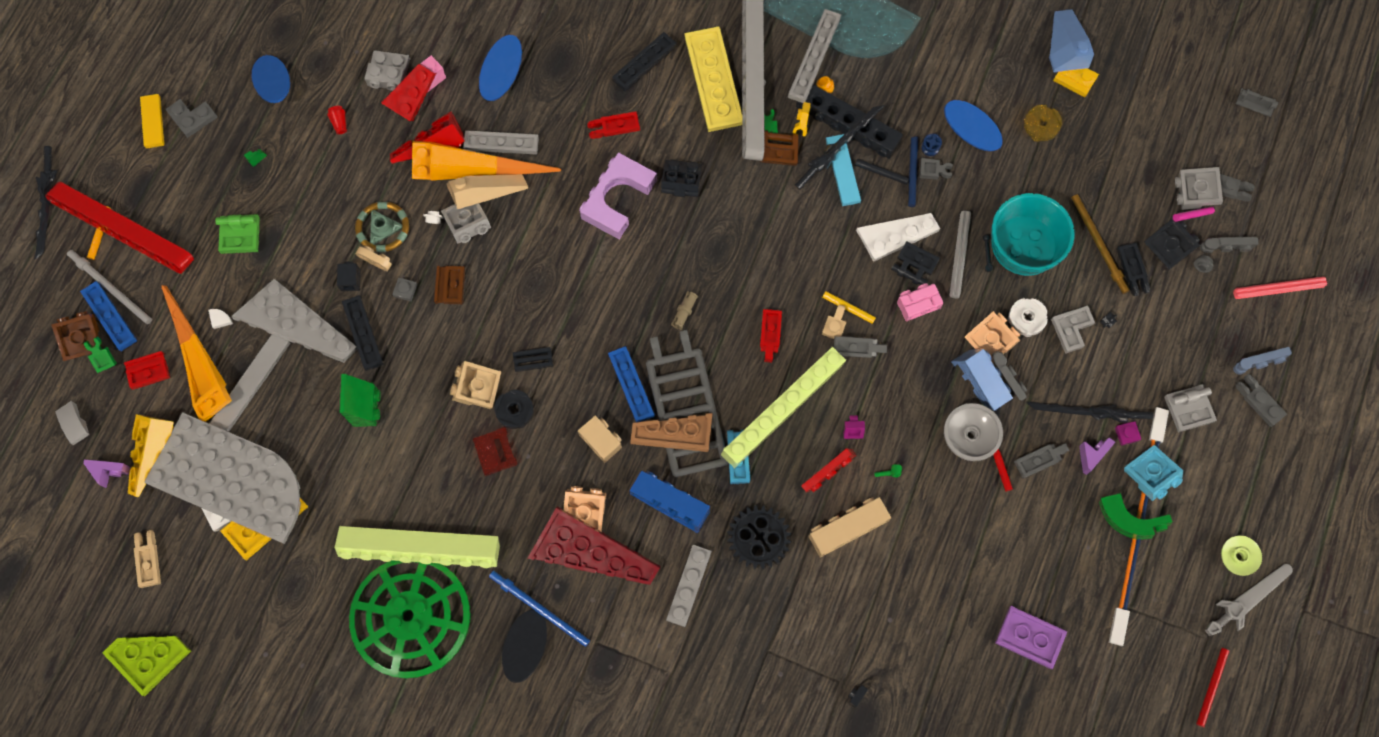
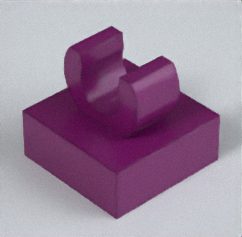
M849 415L850 421L844 424V439L863 438L865 431L864 421H858L857 415Z

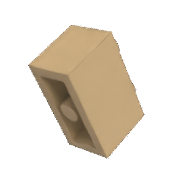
M594 416L578 430V433L605 463L622 448L620 443L622 440L615 432L611 433L607 429L609 425L603 418L599 420Z

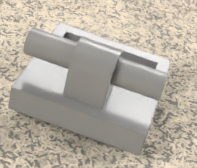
M1202 384L1164 396L1178 433L1217 421L1207 397L1212 394L1209 387L1204 388Z

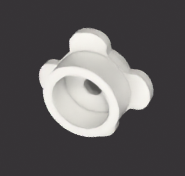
M428 211V214H423L426 217V223L440 224L441 219H443L439 212Z

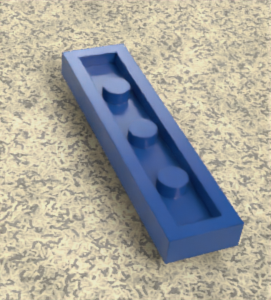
M95 281L80 291L118 350L123 351L138 341L99 282Z
M626 346L608 353L636 423L654 417L653 410Z

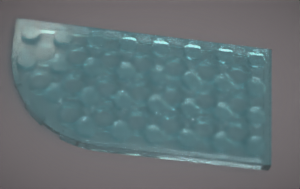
M766 0L763 4V11L812 37L824 9L842 14L829 46L844 54L859 58L880 57L895 51L909 39L921 19L888 0Z

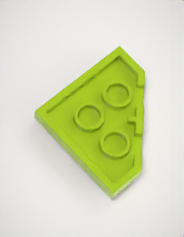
M176 636L117 638L103 654L142 696H146L191 650Z

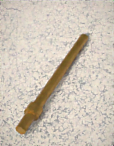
M1074 195L1071 199L1112 274L1110 276L1117 283L1122 294L1129 292L1130 290L1123 279L1122 271L1118 270L1079 195Z

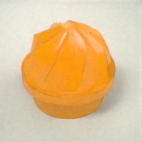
M828 76L821 77L816 83L817 87L830 94L834 90V82Z

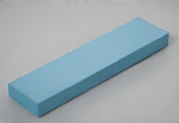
M844 134L826 137L827 145L836 143ZM845 143L841 147V151L836 154L835 161L831 162L842 206L861 202L847 143Z

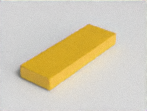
M159 94L140 97L144 146L145 148L164 146L161 97Z

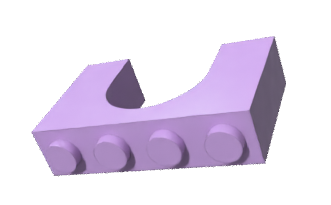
M618 153L615 158L613 157L610 160L606 173L603 172L601 174L598 185L591 189L587 202L584 201L579 211L582 220L620 240L629 225L628 217L611 209L605 203L606 193L612 187L624 184L648 195L657 181V173Z

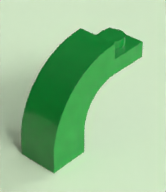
M1121 493L1103 497L1099 501L1102 514L1108 524L1117 532L1129 538L1152 539L1155 535L1154 530L1162 532L1168 530V527L1172 524L1170 515L1147 520L1132 516L1125 508Z

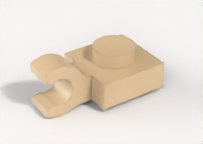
M838 304L835 316H828L822 335L833 339L834 336H842L846 321L841 320L845 306Z

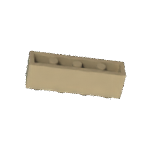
M873 497L863 502L864 506L858 509L856 506L846 511L847 515L841 518L837 515L829 520L830 524L824 527L820 524L811 529L812 533H810L809 538L819 557L821 558L889 522L891 516L880 497L875 500Z

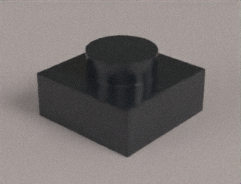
M860 685L858 688L854 686L848 695L851 698L848 703L854 708L857 707L868 689L863 685Z

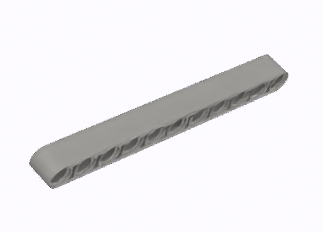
M742 0L743 159L762 161L764 156L763 0Z

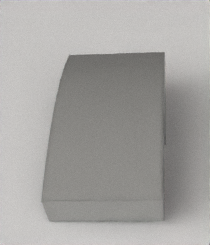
M73 401L55 411L60 426L70 444L75 445L89 435L86 421L80 418L77 404Z

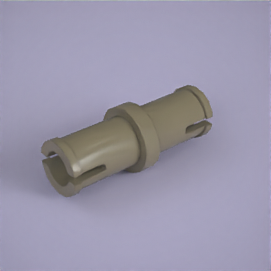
M687 291L671 323L674 328L682 330L698 298L695 293Z

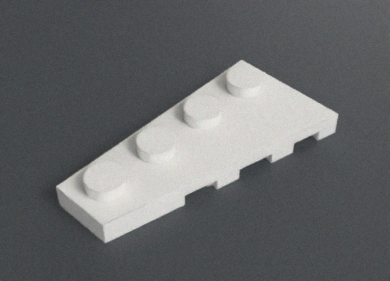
M929 213L859 227L856 231L874 262L902 249L906 241L913 244L939 232L940 227L933 215Z

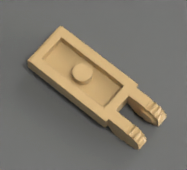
M149 530L146 533L148 544L146 546H143L141 533L134 534V555L139 588L161 584L157 545H155L156 539L153 530Z

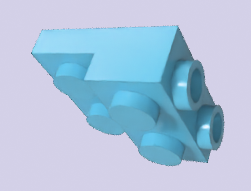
M1155 445L1124 468V471L1138 483V488L1152 501L1156 498L1162 499L1171 486L1176 488L1183 481V470Z

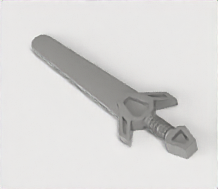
M1289 564L1282 565L1234 601H1219L1216 605L1224 607L1225 614L1216 622H1210L1205 632L1209 636L1220 633L1222 627L1230 620H1236L1237 631L1241 630L1244 627L1245 615L1292 573V567Z

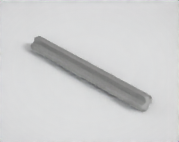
M962 211L959 220L949 294L951 298L956 299L961 294L971 212Z

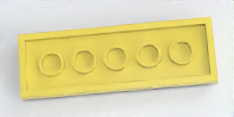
M720 27L685 33V41L708 132L741 126L742 113Z

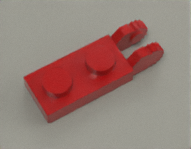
M636 111L601 117V119L592 120L587 123L589 129L603 127V129L590 132L589 137L591 139L640 131Z

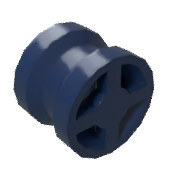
M928 134L922 143V152L927 156H935L940 150L942 140L936 134Z

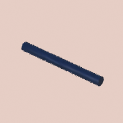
M917 137L911 138L909 207L916 206Z

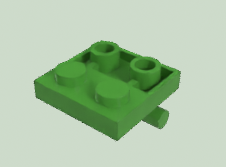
M258 215L216 217V225H220L218 251L221 254L258 252L260 217Z

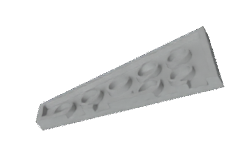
M275 279L232 315V318L236 321H243L248 323L249 326L258 327L269 334L292 343L296 342L304 345L307 349H314L325 356L343 363L357 351V347Z

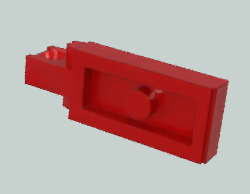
M763 309L760 347L761 351L765 352L764 362L772 363L773 352L778 353L782 311Z

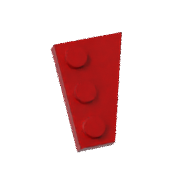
M418 64L381 103L405 119L414 121L437 73L423 64Z
M846 448L806 481L802 488L806 492L812 491L814 493L822 486L821 483L824 480H830L837 474L836 471L838 469L844 468L851 463L852 459L857 456L852 449Z

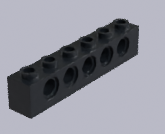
M812 85L806 103H811L809 114L814 119L824 122L831 129L844 134L866 114L815 85ZM797 101L796 107L802 109L803 103ZM830 111H833V112H835L836 114L832 115V114H830L829 112H830ZM871 118L864 128H860L851 139L860 142L865 148L876 151L879 156L890 159L900 144L903 134L875 118ZM845 120H849V121H851L852 123H846V122H844V121H845ZM860 129H866L868 132H862ZM876 138H882L883 141H878Z

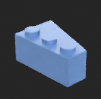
M968 350L951 362L954 366L958 365L964 372L962 377L965 381L970 380L974 387L973 392L983 406L995 411L1013 399L1010 394L1011 389L1001 379V372L997 367H994L991 362V355L986 350Z

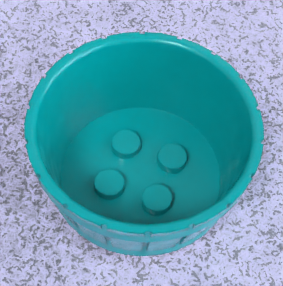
M1033 193L1014 196L1004 202L994 216L991 228L993 253L1003 267L1015 274L1032 276L1043 273L1057 266L1071 251L1075 236L1073 222L1063 206H1060L1057 201L1050 197Z

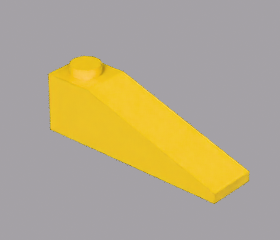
M136 414L132 432V440H136L135 449L131 451L130 456L134 466L129 470L128 494L136 497L140 496L146 485L144 483L146 477L174 429L172 421Z

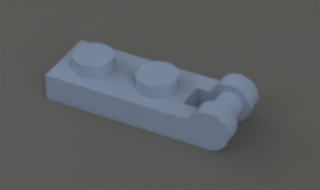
M1290 347L1244 358L1234 366L1233 370L1236 374L1241 375L1253 367L1261 369L1267 367L1268 363L1280 364L1285 362L1292 352Z

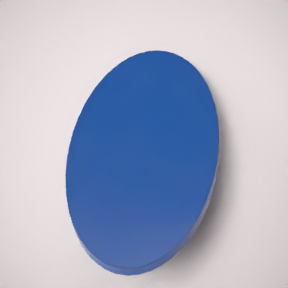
M506 35L499 39L490 49L484 60L479 77V89L482 97L487 101H495L502 97L509 90L518 74L522 59V46L519 39L514 35Z
M271 55L262 56L255 62L252 69V82L259 96L270 103H278L284 100L290 89V77L285 65L278 58Z
M953 100L945 105L944 114L947 122L964 141L984 151H995L1002 146L1003 141L1000 130L982 110L960 100Z

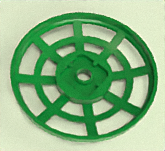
M391 560L371 572L356 591L349 614L350 633L356 650L374 669L392 677L405 679L419 678L441 669L459 652L469 631L471 619L470 604L462 583L455 574L442 564H422L416 562L419 564L415 574H402L391 578L386 569L403 563ZM427 565L442 571L454 584L442 589L435 581L423 576ZM379 574L384 583L374 592L369 603L358 601L365 586L373 577ZM403 580H413L410 591L401 593L398 592L394 584ZM421 582L430 585L437 593L426 599L418 593ZM387 588L392 598L388 601L386 607L376 605L375 602L379 595ZM456 591L459 592L463 605L462 624L450 621L451 608L447 596ZM442 600L444 607V619L433 617L432 605ZM356 609L366 611V626L369 636L362 642H359L355 629ZM411 610L414 614L413 619L408 622L404 621L403 614ZM372 612L383 614L384 626L377 631L373 629ZM430 626L442 627L437 637L429 644L424 634L429 630ZM448 629L459 631L460 634L452 649L439 660L433 649L440 644ZM390 633L397 638L395 650L386 647L379 639ZM417 639L422 649L404 653L405 641ZM374 643L382 652L393 657L391 669L376 663L364 650ZM426 654L432 663L431 666L417 671H399L401 659H414Z

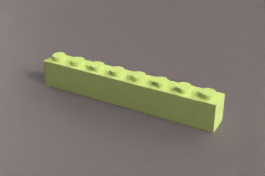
M833 347L828 350L722 451L721 456L735 469L843 366L846 359Z
M339 526L335 544L338 557L343 559H380L385 562L395 560L403 563H410L412 561L422 564L440 563L446 566L457 564L464 567L473 565L483 568L497 567L500 549L498 536Z

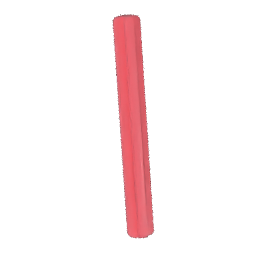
M1322 276L1240 287L1233 290L1235 299L1316 289L1325 287L1327 281Z

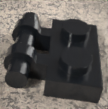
M906 241L897 259L903 262L902 266L894 263L891 270L895 271L900 277L904 276L912 280V283L916 285H923L928 281L922 278L923 273L931 276L940 258ZM908 265L918 269L917 274L907 270Z

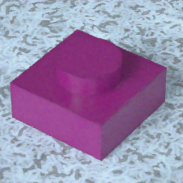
M1135 421L1115 427L1121 446L1142 440Z

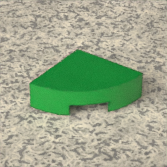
M261 149L244 154V157L253 167L267 156Z

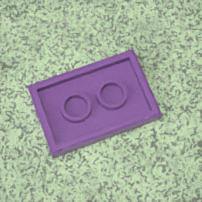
M1010 606L995 644L1049 669H1053L1067 631Z

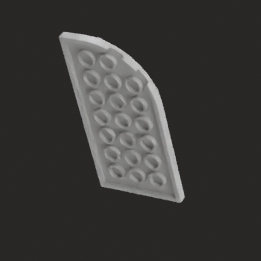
M183 412L144 483L283 544L286 543L300 511L299 482L289 464L282 457L265 447Z

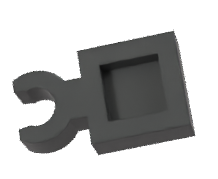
M922 158L919 178L938 180L939 175H941L943 178L949 179L952 173L946 172L945 169H952L953 164L945 163L940 165V160Z

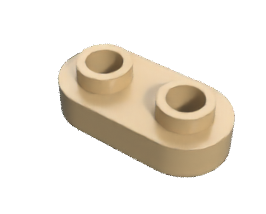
M368 246L359 247L355 253L362 260L384 271H388L392 265L389 262V257L384 254H375L374 250Z

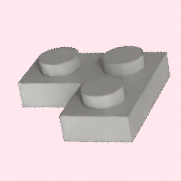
M1088 306L1054 316L1051 319L1065 354L1083 348L1085 344L1079 330L1095 324Z

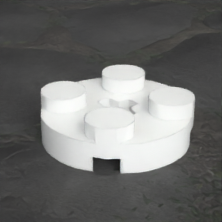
M1023 298L1016 301L1011 307L1008 316L1011 327L1013 326L1019 334L1025 337L1040 333L1048 320L1046 307L1040 301L1033 298ZM1024 313L1027 315L1030 313L1032 321L1026 320Z

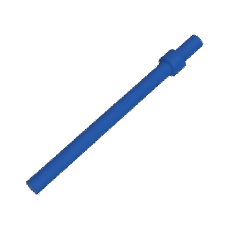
M495 571L491 572L489 577L501 585L500 588L505 592L509 591L583 646L586 647L589 644L590 640L514 586V582L510 579L503 578Z

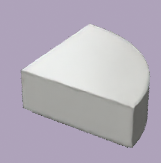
M218 309L209 310L211 324L214 329L233 324L231 318L225 312Z

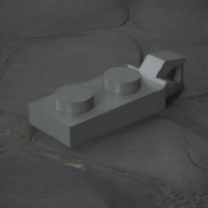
M834 336V349L842 356L872 358V356H876V352L887 353V345L877 343V339Z
M1066 443L1057 448L1054 444H1049L1015 460L1014 463L1021 477L1025 479L1057 464L1062 460L1060 456L1067 453L1069 449Z

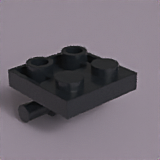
M666 160L661 181V193L674 194L676 197H698L702 164Z

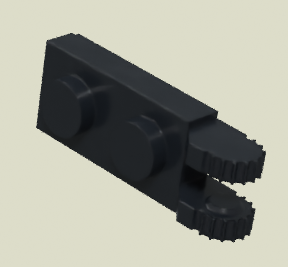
M1137 243L1118 246L1116 250L1132 296L1139 294L1136 283L1139 280L1142 291L1145 294L1150 293L1148 275Z

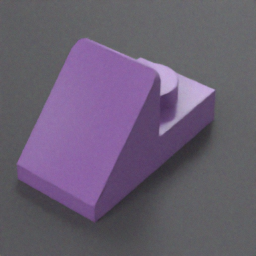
M1107 438L1105 441L1100 440L1094 448L1086 442L1079 446L1084 474L1087 475L1113 446L1115 442L1111 438Z
M84 460V465L93 478L104 488H107L109 475L113 477H121L122 474L129 475L131 468L124 463Z

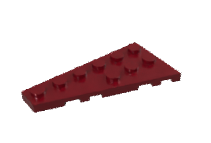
M558 506L527 558L545 561V563L564 565L565 567L582 571L606 574V576L625 578L629 581L648 585L652 583L661 567Z

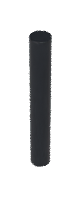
M857 159L855 164L857 167L906 185L909 180L906 176Z

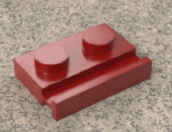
M162 351L124 362L129 387L132 390L170 378L164 358L165 355Z

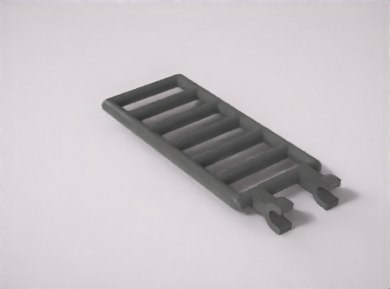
M687 330L680 331L684 352L662 356L658 337L650 338L654 358L646 361V367L659 421L709 411V413H712L711 430L713 429L716 439L709 442V450L718 448L720 459L678 468L676 457L702 451L666 448L671 472L674 477L728 465V462L721 456L722 451L725 449V444L702 351L698 348L691 349ZM691 357L696 358L697 368L656 376L654 367L656 365ZM700 375L702 386L661 395L659 384ZM701 393L705 395L707 404L665 413L663 402Z

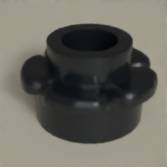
M1111 311L1108 312L1099 321L1103 325L1102 328L1107 327L1109 329L1117 322L1115 319L1117 315H1114Z

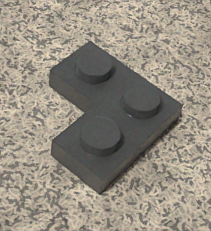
M181 99L165 109L187 138L218 118L206 101L191 112Z

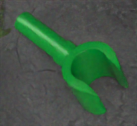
M894 464L891 466V471L874 472L875 477L891 476L898 478L901 476L902 466Z

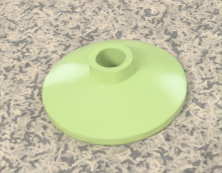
M1234 536L1228 539L1222 547V561L1232 573L1246 576L1253 574L1259 569L1262 562V553L1257 543L1246 536ZM1237 553L1241 555V560L1237 559Z

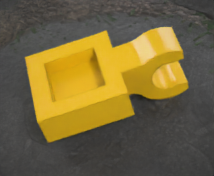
M804 102L803 108L798 109L797 120H800V122L794 125L793 133L801 129L803 130V136H806L811 103Z

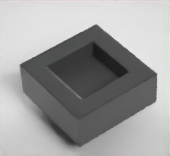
M398 278L392 294L393 297L412 302L417 283Z

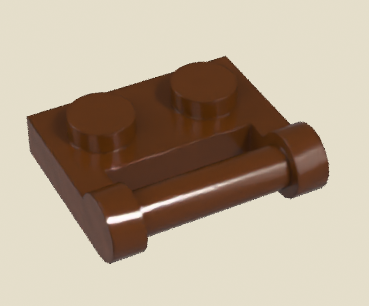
M764 130V156L760 162L796 166L798 164V134L770 133L768 130ZM768 140L790 142L791 145L768 143Z

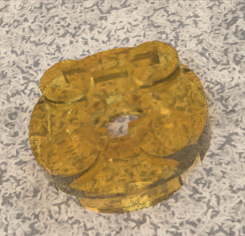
M1047 105L1033 107L1024 119L1026 132L1036 142L1053 139L1059 133L1062 126V118L1059 112L1054 108H1048ZM1040 120L1047 122L1045 126H1041L1039 123Z

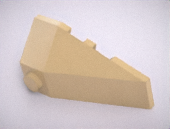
M522 174L465 176L447 183L448 190L457 209L528 189Z

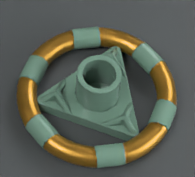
M373 203L363 209L357 217L355 224L356 237L360 244L370 247L374 252L391 251L400 246L408 235V216L401 207L394 203ZM391 209L395 211L401 219L402 224L378 213L375 210ZM369 213H371L370 242L367 241L362 232V224ZM402 230L398 235L397 239L392 243L387 245H375L378 242Z

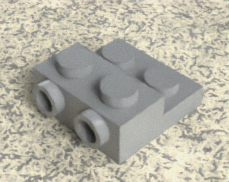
M374 51L365 75L367 85L375 89L380 87L393 91L406 78L410 62L409 55Z
M1219 167L1180 170L1178 177H1175V187L1180 189V194H1177V204L1181 205L1182 210L1201 209L1205 205H1221L1223 203Z
M479 203L457 209L454 204L441 210L457 244L461 242L467 243L471 237L477 234L483 235L491 228Z

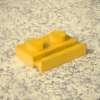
M1088 68L1060 71L1053 81L1086 97L1099 74Z

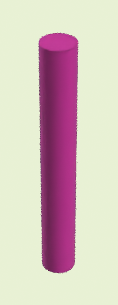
M1207 207L1174 214L1173 220L1177 222L1210 215L1215 212L1214 207Z

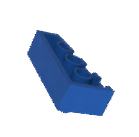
M641 471L630 489V495L696 533L700 531L710 514L709 505L691 497L682 490L674 488L669 482L657 479V476L649 471L646 473Z

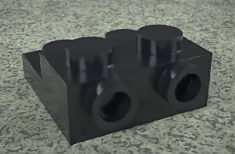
M1173 218L1144 241L1168 270L1172 269L1200 246L1198 237L1194 233L1189 234L1185 229L1187 228L1186 224L1182 220L1175 222Z

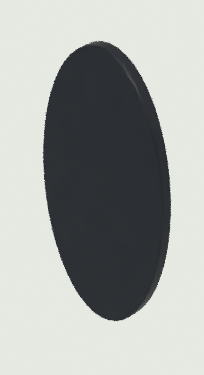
M529 610L516 619L504 642L502 667L506 678L513 683H520L529 678L538 667L545 651L547 641L546 622L544 617L535 610Z

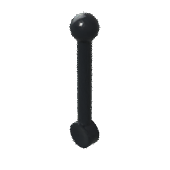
M985 234L983 236V240L985 241L987 264L985 266V271L991 272L993 267L990 264L988 242L990 240V236L988 234Z

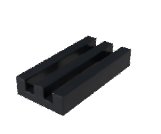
M551 347L512 352L515 372L553 367ZM547 353H548V355H542V356H535V357H528V358L518 359L519 357H526V356H533V355H540V354H547ZM541 360H548V361H549V362H545V363H538V364H531V365H524V366H519V365H518V364H520V363L535 362V361H541Z

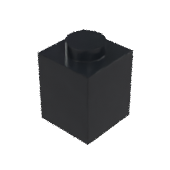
M346 261L343 264H337V286L341 292L360 291L361 270L357 263Z

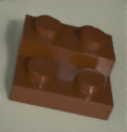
M88 311L77 313V318L69 319V316L57 319L58 323L51 325L63 361L92 354L91 351L85 348L84 343L89 341L92 346H95L96 343L93 339L97 336L99 337L98 332L100 330L94 313L88 314Z

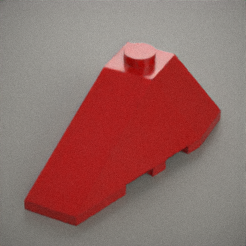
M452 111L431 124L433 127L428 131L422 130L419 132L414 140L435 142L456 148L462 146L465 141L464 134ZM409 140L390 153V162L396 163L412 159L413 142Z

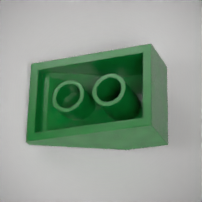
M341 374L340 413L353 427L377 426V420L380 419V410L377 409V401H380L381 398L380 390L373 383L347 374Z

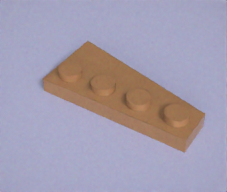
M712 413L705 414V416L696 417V415L681 419L669 418L665 421L653 420L633 423L631 444L708 452Z

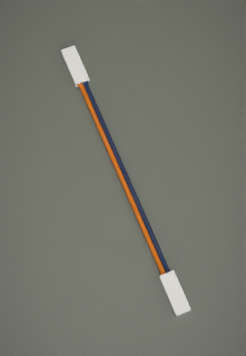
M1155 408L1149 436L1151 447L1155 445L1159 448V444L1163 442L1169 410ZM1143 492L1141 493L1137 518L1145 520L1149 497ZM1132 538L1120 604L1118 608H1115L1109 643L1119 646L1124 644L1130 613L1127 610L1141 539Z

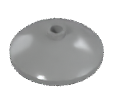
M964 404L954 409L946 419L944 438L949 449L958 457L968 461H981L991 457L999 449L1003 439V428L997 415L989 408L980 404ZM968 433H972L974 438H969Z

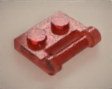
M506 427L473 439L485 476L518 464L507 438L508 432ZM497 438L500 439L506 461L502 463L494 441Z

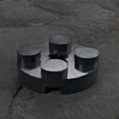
M510 390L500 395L494 407L498 421L504 427L510 429L524 428L530 422L534 413L533 403L529 396L520 390ZM513 405H517L519 409L515 414H511V410H509Z

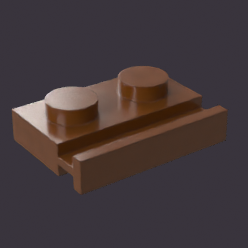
M437 266L435 304H463L464 266Z

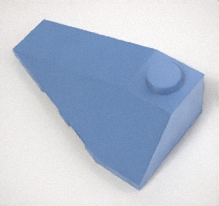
M1073 10L1055 11L1049 55L1053 72L1089 68L1094 53L1090 40Z

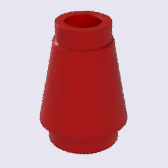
M342 106L330 107L327 116L336 134L346 133L345 110Z

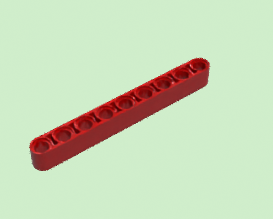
M58 182L45 195L55 206L99 229L100 227V230L179 274H182L194 261V257L183 248L62 182Z

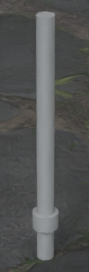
M73 250L67 252V256L76 263L79 269L85 270L144 323L149 324L152 321V318L96 271L87 259L81 258Z

